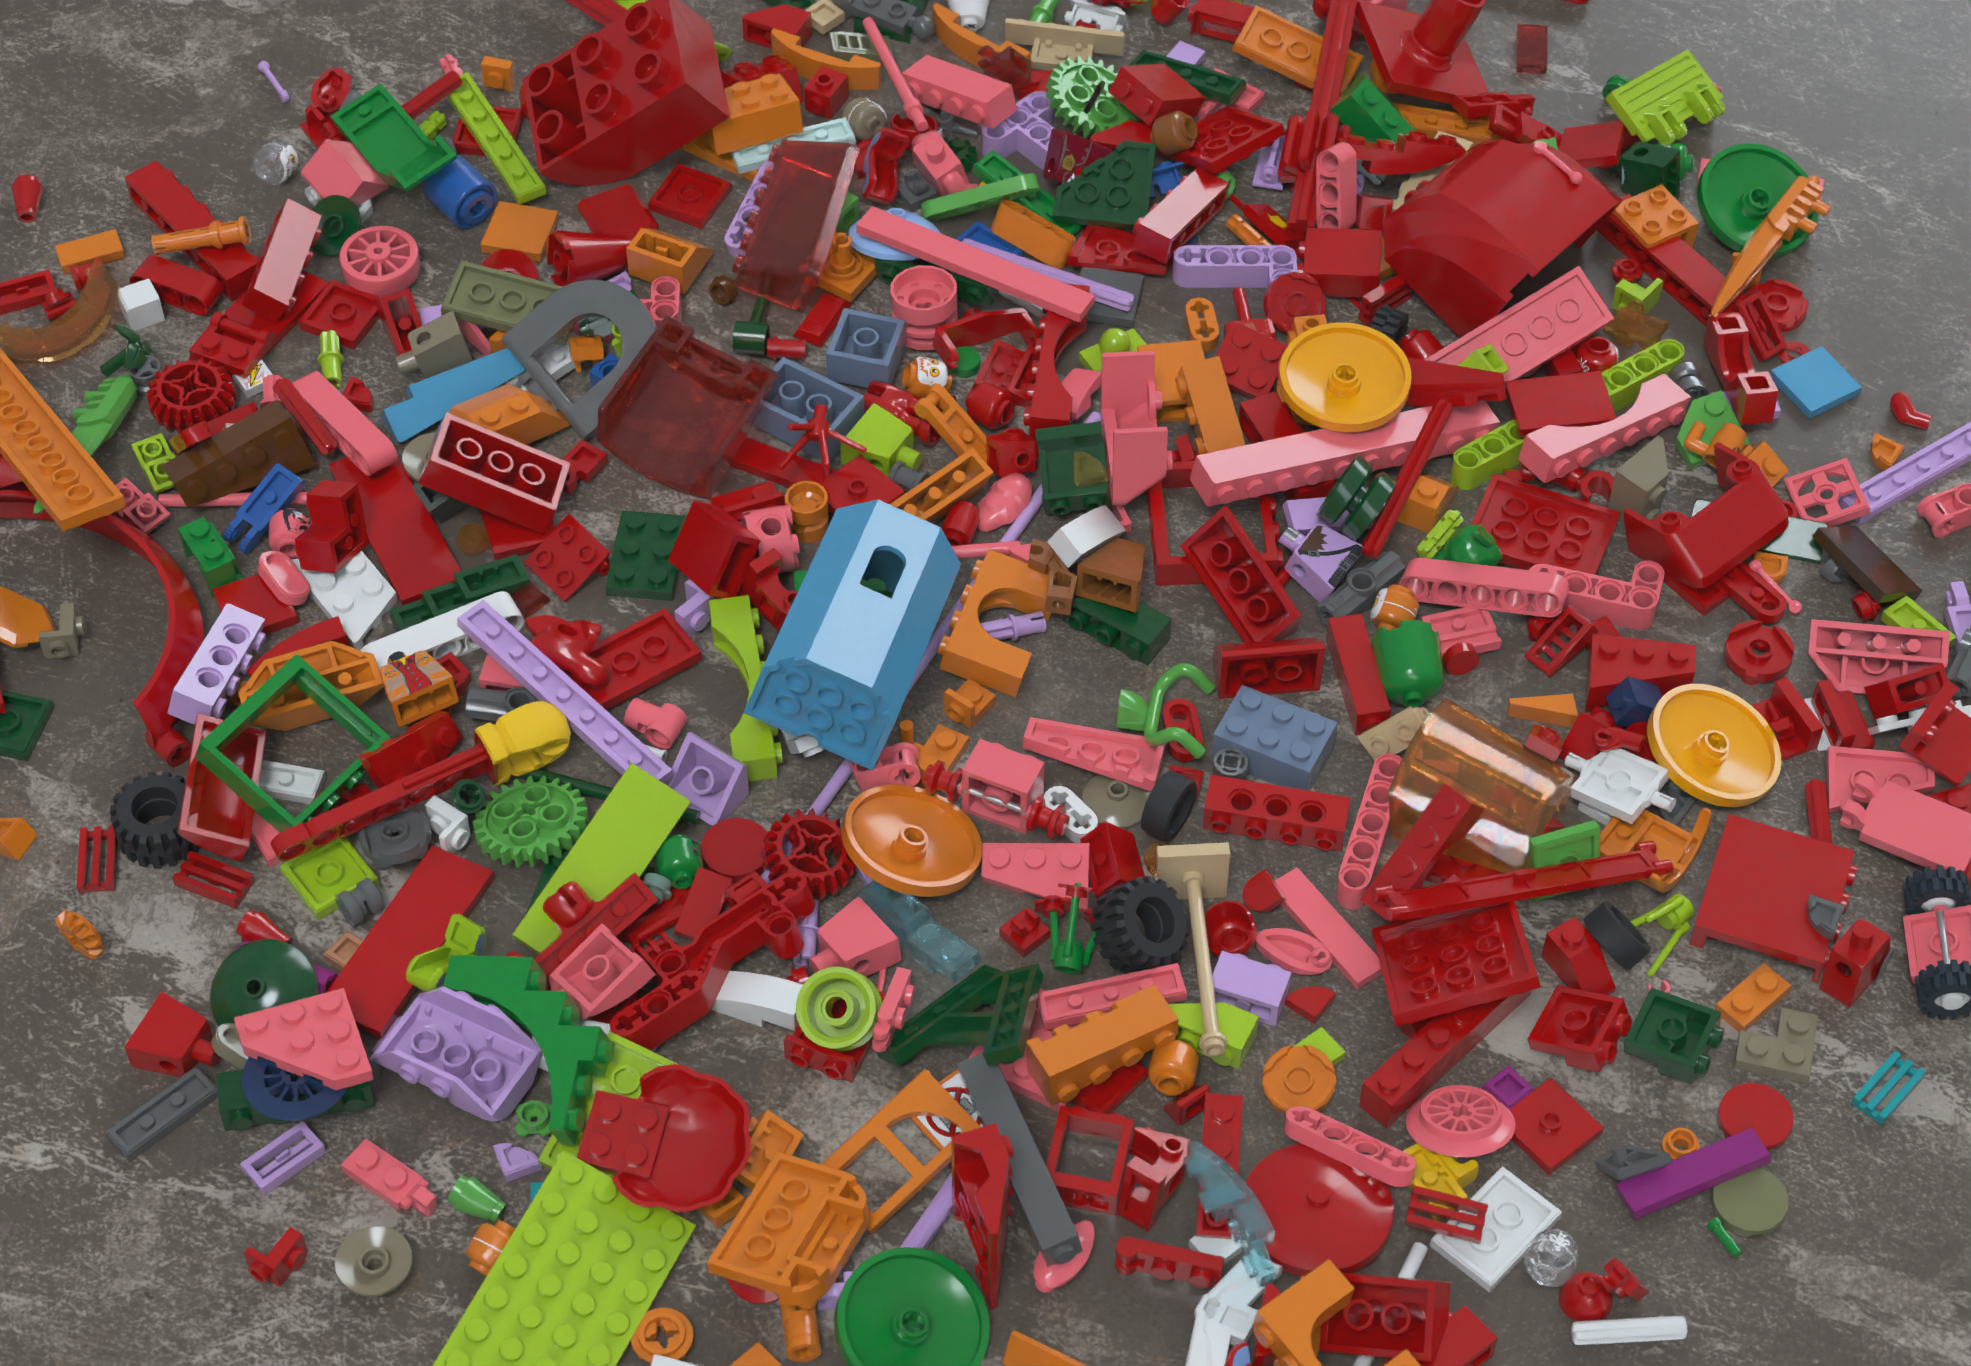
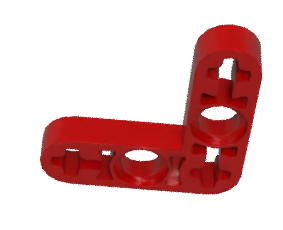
M254 401L209 422L205 420L176 434L169 442L175 454L179 455L221 432L225 423L235 424L258 411V408Z

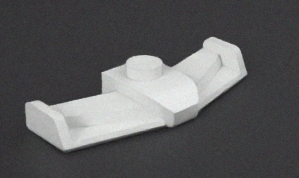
M1247 1253L1208 1294L1202 1296L1194 1311L1195 1322L1185 1366H1225L1229 1345H1236L1244 1341L1248 1342L1254 1328L1252 1325L1258 1310L1250 1306L1264 1292L1266 1283L1272 1284L1282 1275L1283 1266Z

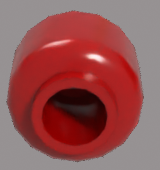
M1418 329L1412 330L1398 344L1406 357L1425 360L1445 348L1426 329L1421 331Z
M981 383L975 389L970 390L965 399L968 416L975 423L992 430L1007 425L1015 412V403L1011 394L1007 390L990 383Z

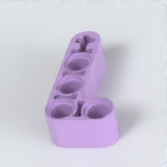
M1186 245L1177 248L1174 252L1172 278L1176 285L1185 288H1268L1269 284L1278 276L1290 272H1298L1297 258L1292 248L1283 245Z

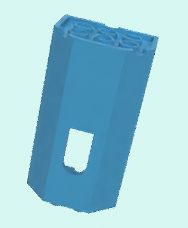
M881 500L837 508L743 713L796 737H799L801 734H810L817 739L819 747L873 770L895 725L961 566L941 527ZM871 578L882 580L886 584V590L893 593L892 598L860 585L861 579L867 582Z

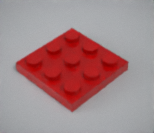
M1226 106L1196 122L1198 135L1191 148L1174 155H1164L1159 150L1158 152L1159 155L1174 161H1183L1184 164L1192 167H1199L1212 174L1224 172L1227 166L1236 161L1249 158L1251 153L1256 150L1271 146L1276 139L1285 135L1283 123Z

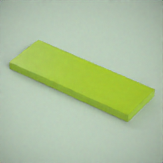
M631 762L514 931L512 938L537 955L558 937L559 931L558 927L543 911V903L550 895L555 894L557 889L570 881H576L592 900L599 902L632 873L635 872L640 878L663 842L689 807L691 801Z

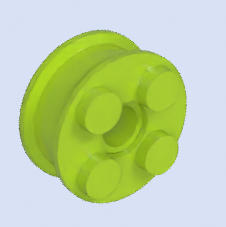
M828 967L814 973L801 987L796 1001V1016L800 1028L814 1043L835 1051H850L866 1044L873 1037V1029L877 1022L882 1000L875 985L864 975L845 967ZM844 999L847 1004V1011L843 1017L835 1019L831 1012L832 1006L837 1000Z

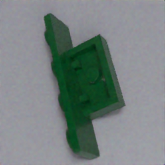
M875 258L873 262L878 278L888 284H891L896 275L905 269L915 266H935L946 270L953 276L957 283V298L968 300L973 304L992 306L995 300L990 286L923 259H915L913 264Z

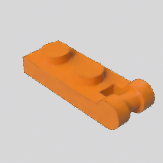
M936 383L933 384L926 391V398H921L915 404L914 411L916 414L926 419L958 456L974 448L982 459L987 462L986 435L943 386ZM936 405H939L943 411L940 412Z

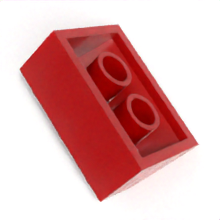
M1298 637L1289 640H1262L1253 643H1227L1214 646L1212 667L1218 699L1235 698L1242 685L1267 695L1320 691L1325 654L1324 643L1316 637Z
M1341 1272L1355 1289L1350 1303L1321 1324L1319 1351L1395 1358L1407 1349L1417 1361H1434L1449 1322L1451 1282Z

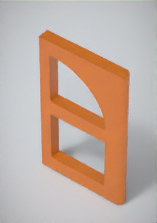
M924 1069L822 1163V1165L844 1171L878 1140L912 1176L874 1213L869 1209V1223L866 1229L871 1234L875 1233L952 1161V1142H949L923 1166L889 1128L904 1119L915 1116L942 1118L962 1130L960 1133L981 1127L941 1086L929 1070Z

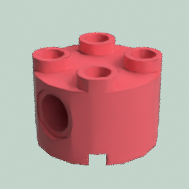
M779 505L742 512V525L761 540L752 561L775 548L783 556L778 574L799 569L797 554H800L797 534H792L791 530L793 518L790 505Z

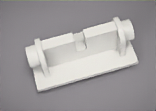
M1069 0L1072 12L1067 11L1064 22L1069 23V26H1075L1077 21L1082 19V21L1091 24L1092 22H1095L1096 25L1100 24L1101 30L1123 32L1124 26L1128 27L1126 14L1119 7L1113 5L1104 7L1092 3L1090 0Z

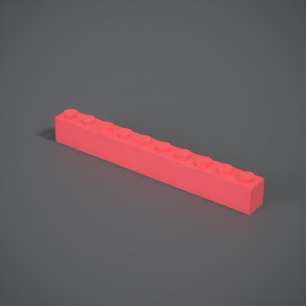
M1477 401V405L1452 406V413L1428 459L1454 454L1462 446L1498 428L1500 421L1486 401ZM1433 406L1399 412L1387 423L1366 431L1337 432L1319 429L1197 455L1190 480L1206 506L1210 507L1339 479L1357 455H1360L1372 464L1371 472L1392 466H1401L1404 464Z

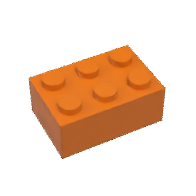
M780 73L776 75L767 74L762 76L761 79L749 82H737L731 87L724 88L730 118L707 131L703 136L718 156L803 133L799 99Z

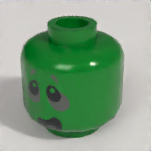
M677 834L667 837L655 855L657 873L672 882V887L676 889L690 887L698 868H704L700 846L695 840L685 835Z

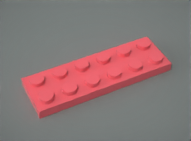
M1580 266L1425 360L1459 365L1476 349L1491 343L1510 369L1504 374L1505 384V381L1519 380L1612 323L1614 317Z

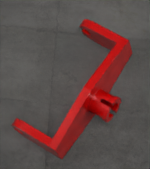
M974 308V312L972 309L968 310L962 319L937 327L933 346L947 368L954 369L958 367L955 362L959 361L955 347L979 345L1018 331L1027 346L1030 345L1036 348L1037 338L1041 339V336H1039V330L1025 308L984 312Z

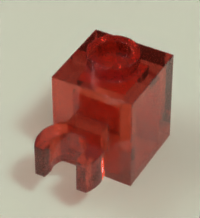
M985 45L978 51V54L983 57L978 62V65L984 70V75L1011 84L1014 94L1031 83V61L1010 45L999 54L989 45Z

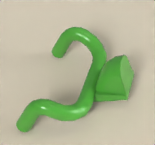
M1179 663L1172 666L1155 683L1149 697V703H1146L1140 695L1130 690L1121 689L1117 728L1144 731V740L1151 746H1161L1170 741H1177L1196 759L1205 753V748L1182 728L1169 727L1158 732L1164 695L1169 687L1180 677L1190 678L1205 694H1209L1214 690L1215 684L1199 668L1189 663Z

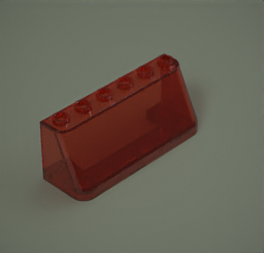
M781 140L779 145L773 144L767 160L772 162V166L766 165L760 183L765 184V187H759L753 203L758 206V209H752L746 227L751 228L750 233L744 232L739 245V249L744 251L743 255L737 254L731 270L737 273L733 286L804 313L823 272L860 147L843 142Z

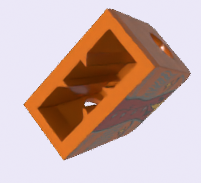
M420 650L408 656L401 651L394 652L389 656L387 665L382 666L379 670L398 728L459 702L452 675L426 651Z

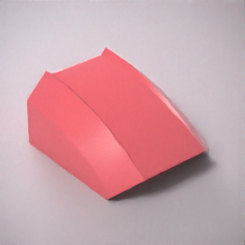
M602 923L550 974L549 983L551 991H566L579 1008V1022L612 1008L630 997L656 974L638 954L631 952Z

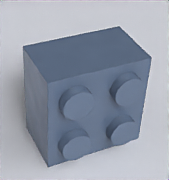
M844 308L826 352L827 378L835 382L865 388L868 387L871 381H880L892 385L906 348V320Z

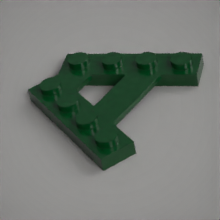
M1036 963L1006 972L984 964L906 1021L902 1030L896 1029L890 1046L883 1052L876 1051L878 1057L899 1066L911 1061L916 1053L926 1045H985L983 1056L988 1066L1000 1063L1011 1064L1019 1058H1023L1043 979V973L1039 964ZM982 1004H996L994 1012L971 1013Z

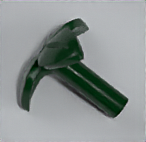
M114 324L113 328L128 340V345L100 366V371L104 376L109 377L122 366L128 370L134 369L145 363V355L154 357V353L147 341L140 342V336L136 331L122 324Z

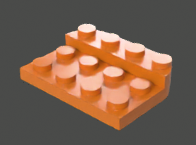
M777 1151L707 1262L709 1273L776 1293L781 1305L798 1306L801 1309L813 1308L818 1303V1299L830 1290L868 1226L869 1208L867 1196L858 1184L857 1177L842 1170Z

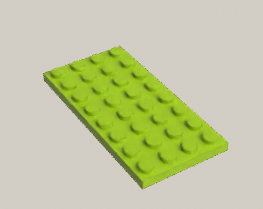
M563 1150L433 1366H616L696 1225L660 1206L642 1207L633 1204L619 1192L610 1176Z

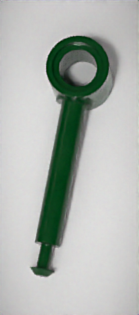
M766 268L764 270L766 276L761 280L750 321L737 320L735 323L732 341L733 352L763 356L767 354V339H770V325L762 322L774 284L772 277L776 276V271L773 268Z

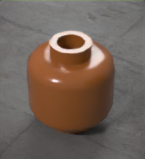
M1175 111L1161 116L1154 121L1150 139L1152 144H1156V148L1164 155H1174L1193 146L1198 135L1197 125L1191 116L1181 111Z

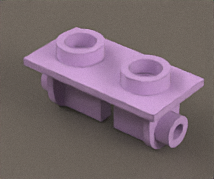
M1285 135L1276 139L1271 146L1261 148L1252 186L1283 190L1284 183L1279 181L1277 172Z

